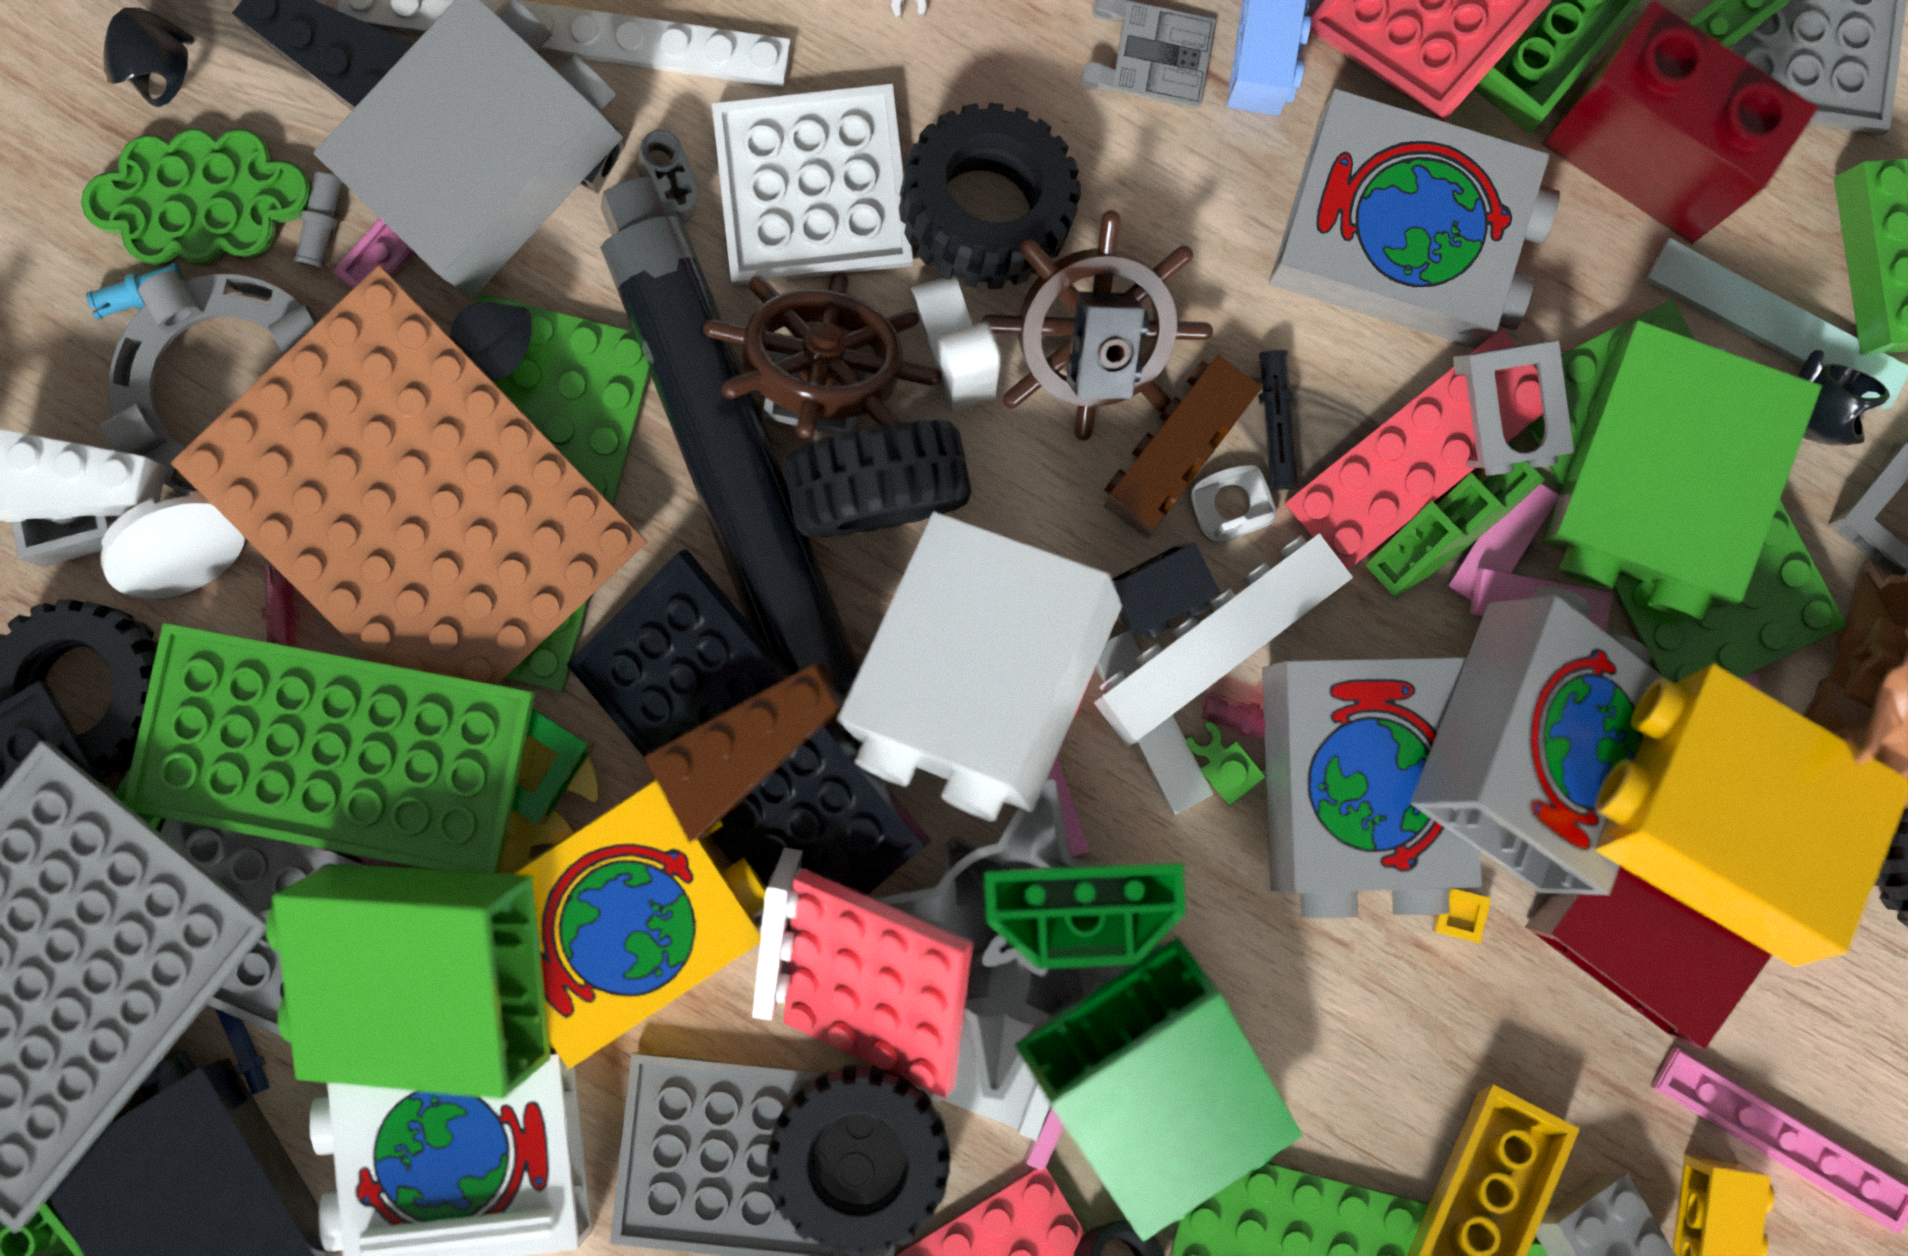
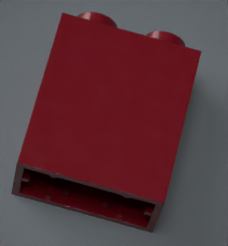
M1652 0L1592 69L1542 145L1674 233L1694 244L1767 187L1819 107L1658 1Z
M1621 865L1619 866L1610 895L1549 893L1525 926L1526 929L1671 1038L1704 1050L1773 955Z

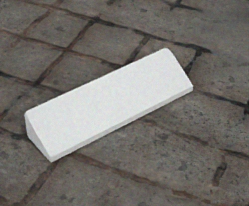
M1129 631L1108 640L1096 665V669L1104 683L1121 670L1128 677L1141 667L1136 661L1141 656V653ZM1173 715L1135 743L1172 815H1177L1213 795Z

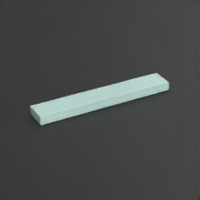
M1671 238L1664 242L1644 280L1802 366L1814 350H1822L1824 352L1822 361L1824 365L1831 363L1844 365L1876 378L1889 390L1890 398L1879 406L1884 410L1892 408L1908 378V365L1886 353L1861 355L1858 338ZM1867 392L1861 397L1877 398L1881 396L1876 392Z

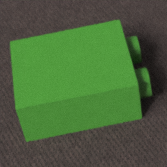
M1637 320L1618 338L1541 544L1563 551L1564 555L1558 571L1579 582L1612 590L1620 572L1653 584L1654 588L1648 605L1677 618L1703 623L1709 606L1719 609L1742 602L1822 386Z
M326 863L272 896L273 903L269 909L266 921V935L271 948L280 953L285 994L279 1006L278 1027L283 1039L292 1044L296 1080L505 1099L551 1059L533 878L531 875Z

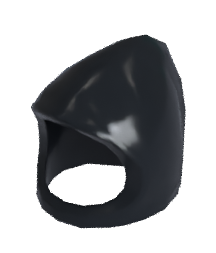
M139 7L123 8L112 17L104 41V72L108 83L118 84L129 81L140 95L155 107H161L170 103L180 90L188 68V51L183 44H194V37L155 13ZM151 73L160 74L166 80L165 91L156 99L151 98L148 90Z
M1814 350L1797 376L1822 386L1803 438L1830 446H1849L1863 443L1865 434L1860 414L1884 404L1890 398L1889 390L1879 380L1866 373L1834 363L1824 365L1822 362L1824 352L1822 350ZM1867 392H1876L1881 397L1865 398L1861 396Z

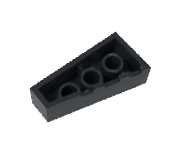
M242 0L232 12L247 31L350 110H353L414 45L412 42L314 0Z

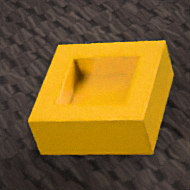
M1449 888L1450 913L1435 914L1432 931L1481 944L1491 898Z

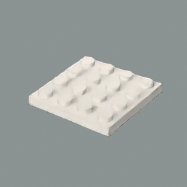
M893 84L712 103L732 286L749 284L750 279L757 275L764 277L768 282L827 276L835 273L845 274L913 266L912 248L904 234L906 224L900 221L899 215L901 200L899 194L903 181V169Z

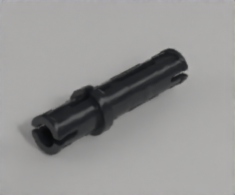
M1271 350L1259 353L1263 393L1258 395L1259 404L1264 405L1266 445L1271 482L1270 490L1273 491L1299 488L1291 402L1296 401L1295 391L1290 390L1287 350ZM1274 378L1278 380L1280 415L1276 414ZM1277 426L1282 427L1284 463L1280 462Z

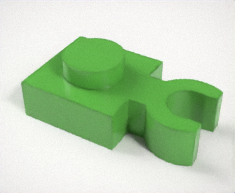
M1208 720L1204 725L1212 733V741L1207 745H1201L1192 735H1189L1186 738V742L1192 752L1198 755H1206L1210 760L1200 770L1225 801L1232 805L1263 780L1266 774L1237 739L1225 747L1221 742L1222 733L1219 726L1214 721Z

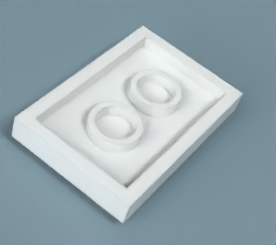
M784 848L767 888L752 1016L755 1018L772 1020L777 1004H785L790 986V975H787L788 961H791L793 955V940L795 939V933L790 932V919H795L797 916L796 902L799 893L792 889L793 879L803 870L801 868L802 850Z

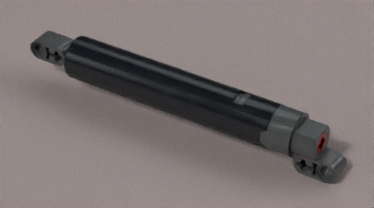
M652 131L642 140L637 162L640 177L619 183L603 191L600 208L611 237L604 241L600 247L639 347L648 362V370L747 621L793 675L814 664L824 663L840 694L843 695L852 689L861 670L810 540L808 536H804L795 526L788 485L751 392L732 399L726 398L722 394L721 387L726 380L743 374L731 342L709 338L703 332V325L707 320L715 319L721 321V317L684 226L693 216L699 195L698 185L678 138L669 131ZM653 151H661L667 154L671 161L666 164H658L653 162L648 154ZM671 188L677 200L684 199L682 205H678L676 199L668 200ZM842 710L833 717L835 721H839L838 718ZM846 728L841 730L849 742L853 740L855 744L853 747L859 753L862 746Z

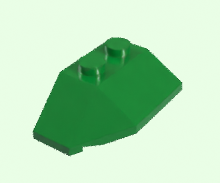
M1183 863L1053 867L984 872L987 923L1038 969L1136 965L1166 935L1175 923L1186 914Z

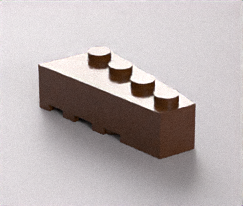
M1219 354L1210 365L1204 360L1200 362L1186 381L1192 386L1191 390L1183 400L1176 396L1171 400L1159 417L1165 422L1155 436L1149 432L1146 433L1131 453L1137 460L1127 473L1120 468L1104 489L1109 494L1104 506L1147 539L1262 389L1261 385Z
M824 663L814 664L644 757L689 843L704 837L726 814L741 803L751 791L778 769L788 757L843 709L845 702Z

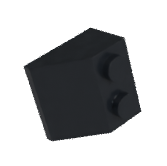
M1195 542L1179 543L1111 578L1122 604L1118 616L1130 635L1139 636L1144 634L1146 640L1170 629L1171 625L1168 620L1185 612L1187 618H1190L1211 608L1213 604L1210 598L1221 593Z

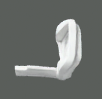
M1255 465L1235 466L1211 473L1198 480L1191 488L1189 494L1192 508L1202 532L1209 540L1214 542L1229 541L1269 526L1276 517V508L1261 470ZM1225 486H1237L1246 492L1249 497L1250 506L1245 516L1228 520L1219 515L1215 509V496Z

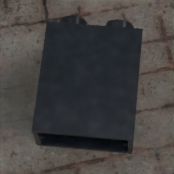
M184 1050L156 1065L139 1086L146 1102L119 1119L114 1117L49 1196L84 1256H336L343 1251L327 1252L324 1249L319 1229V1205L241 1076L237 1075L230 1058L197 1068L188 1051Z

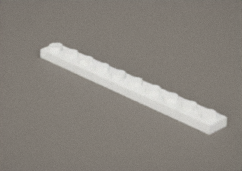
M339 0L337 10L382 30L422 36L455 0ZM505 0L481 1L495 12ZM518 0L552 33V36L537 51L538 53L572 57L575 54L580 59L785 88L791 50L790 39Z

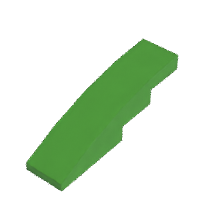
M1509 445L1512 450L1518 452L1512 445ZM1528 461L1513 463L1514 471L1510 473L1485 475V469L1477 476L1469 473L1438 504L1431 500L1365 566L1395 598H1398L1475 542L1513 510L1545 478L1535 468H1530Z

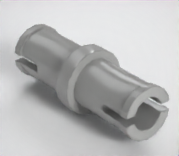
M314 172L307 210L301 211L299 219L304 223L297 253L293 261L323 269L331 230H336L338 223L334 215L343 182L337 176L323 172Z

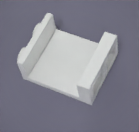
M963 1018L955 1088L946 1099L931 1092V1100L937 1103L943 1100L1016 1128L1020 1135L1037 1141L1050 1107L1048 1100L1025 1062L1003 1100L983 1097L969 1021Z

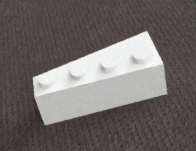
M0 429V521L19 522L26 521V519L39 518L70 519L73 516L94 515L101 517L123 515L131 508L151 498L154 504L160 502L167 467L143 456Z

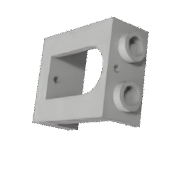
M1559 340L1453 356L1455 375H1466L1477 459L1467 460L1468 467L1485 468V475H1498L1513 472V463L1529 461L1530 468L1558 464V455L1574 453ZM1537 363L1545 434L1537 448L1516 452L1507 445L1503 436L1494 371Z
M1908 437L1900 439L1892 445L1896 451L1850 507L1839 510L1828 523V525L1889 575L1904 576L1908 574V546L1877 522L1875 518L1908 479Z

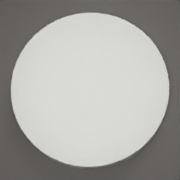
M188 491L186 497L173 498L155 504L151 498L128 510L107 530L101 541L103 546L101 567L110 585L125 595L144 599L173 597L198 589L223 574L239 556L245 537L199 491Z

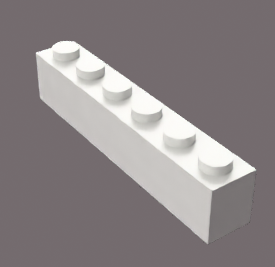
M1320 533L1308 542L1302 536H1299L1279 551L1284 558L1283 561L1272 569L1266 562L1243 578L1249 585L1236 596L1229 589L1212 602L1213 606L1210 608L1213 612L1202 622H1199L1195 616L1191 617L1172 632L1177 638L1174 643L1164 650L1159 643L1155 644L1136 659L1141 666L1138 670L1128 677L1121 670L1099 686L1104 695L1096 700L1094 704L1127 747L1136 743L1353 578Z

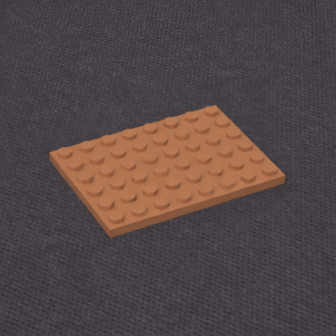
M378 265L171 462L370 662L497 685L648 542L381 265Z

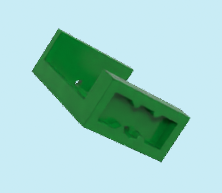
M533 708L527 734L558 753V756L534 794L517 784L512 810L538 825L546 824L595 744L581 735L573 734Z

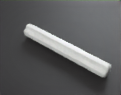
M542 1208L368 1228L360 1233L359 1244L362 1256H382L547 1237L554 1232L555 1220L552 1209Z

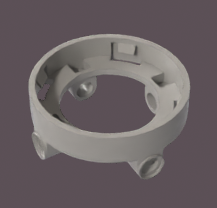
M166 271L149 278L138 288V293L145 306L126 327L115 349L108 382L109 405L112 417L101 422L100 427L114 451L143 456L167 467L164 484L187 494L188 491L198 490L191 483L188 485L177 479L176 474L178 470L171 464L186 447L176 441L167 431L158 415L154 400L156 370L168 346L182 332L197 323L214 318L232 317L254 322L267 329L285 355L320 320L306 304L302 305L290 294L266 281L237 274L205 275L185 281L175 271ZM231 293H242V296H238V295H227V294H231ZM248 297L257 298L263 301L270 300L269 306L260 301Z

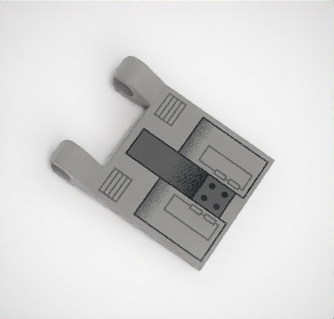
M1096 0L1093 7V16L1095 18L1108 21H1123L1115 70L1095 62L1086 63L1081 73L1080 85L1087 89L1113 90L1199 108L1216 19L1128 0Z

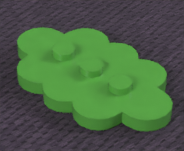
M191 128L181 131L170 142L154 135L135 137L125 145L120 153L118 171L99 174L88 182L82 192L81 206L83 214L91 224L104 232L121 234L124 247L130 255L144 264L159 266L169 263L179 255L193 265L205 266L213 264L225 252L236 258L246 260L260 257L267 252L275 241L276 223L297 220L301 215V211L307 210L312 184L307 175L298 166L291 162L273 161L269 146L259 135L250 130L234 129L226 131L215 139L211 134L202 129Z

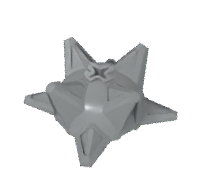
M1046 779L1032 812L1018 807L999 843L983 847L956 836L945 843V876L937 887L874 899L972 942L963 1018L969 1021L982 1096L1003 1100L1021 1069L1024 1061L1014 1046L1016 1042L1134 966L1114 965L1038 969L987 923L984 872L1108 865L1105 861L1080 863L1069 855L1055 780ZM1157 943L1144 958L1164 945Z

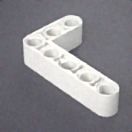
M952 275L950 280L942 277L911 287L914 303L935 367L942 374L941 385L950 411L955 412L995 399L999 373V358L987 322L975 326L972 325L956 276Z

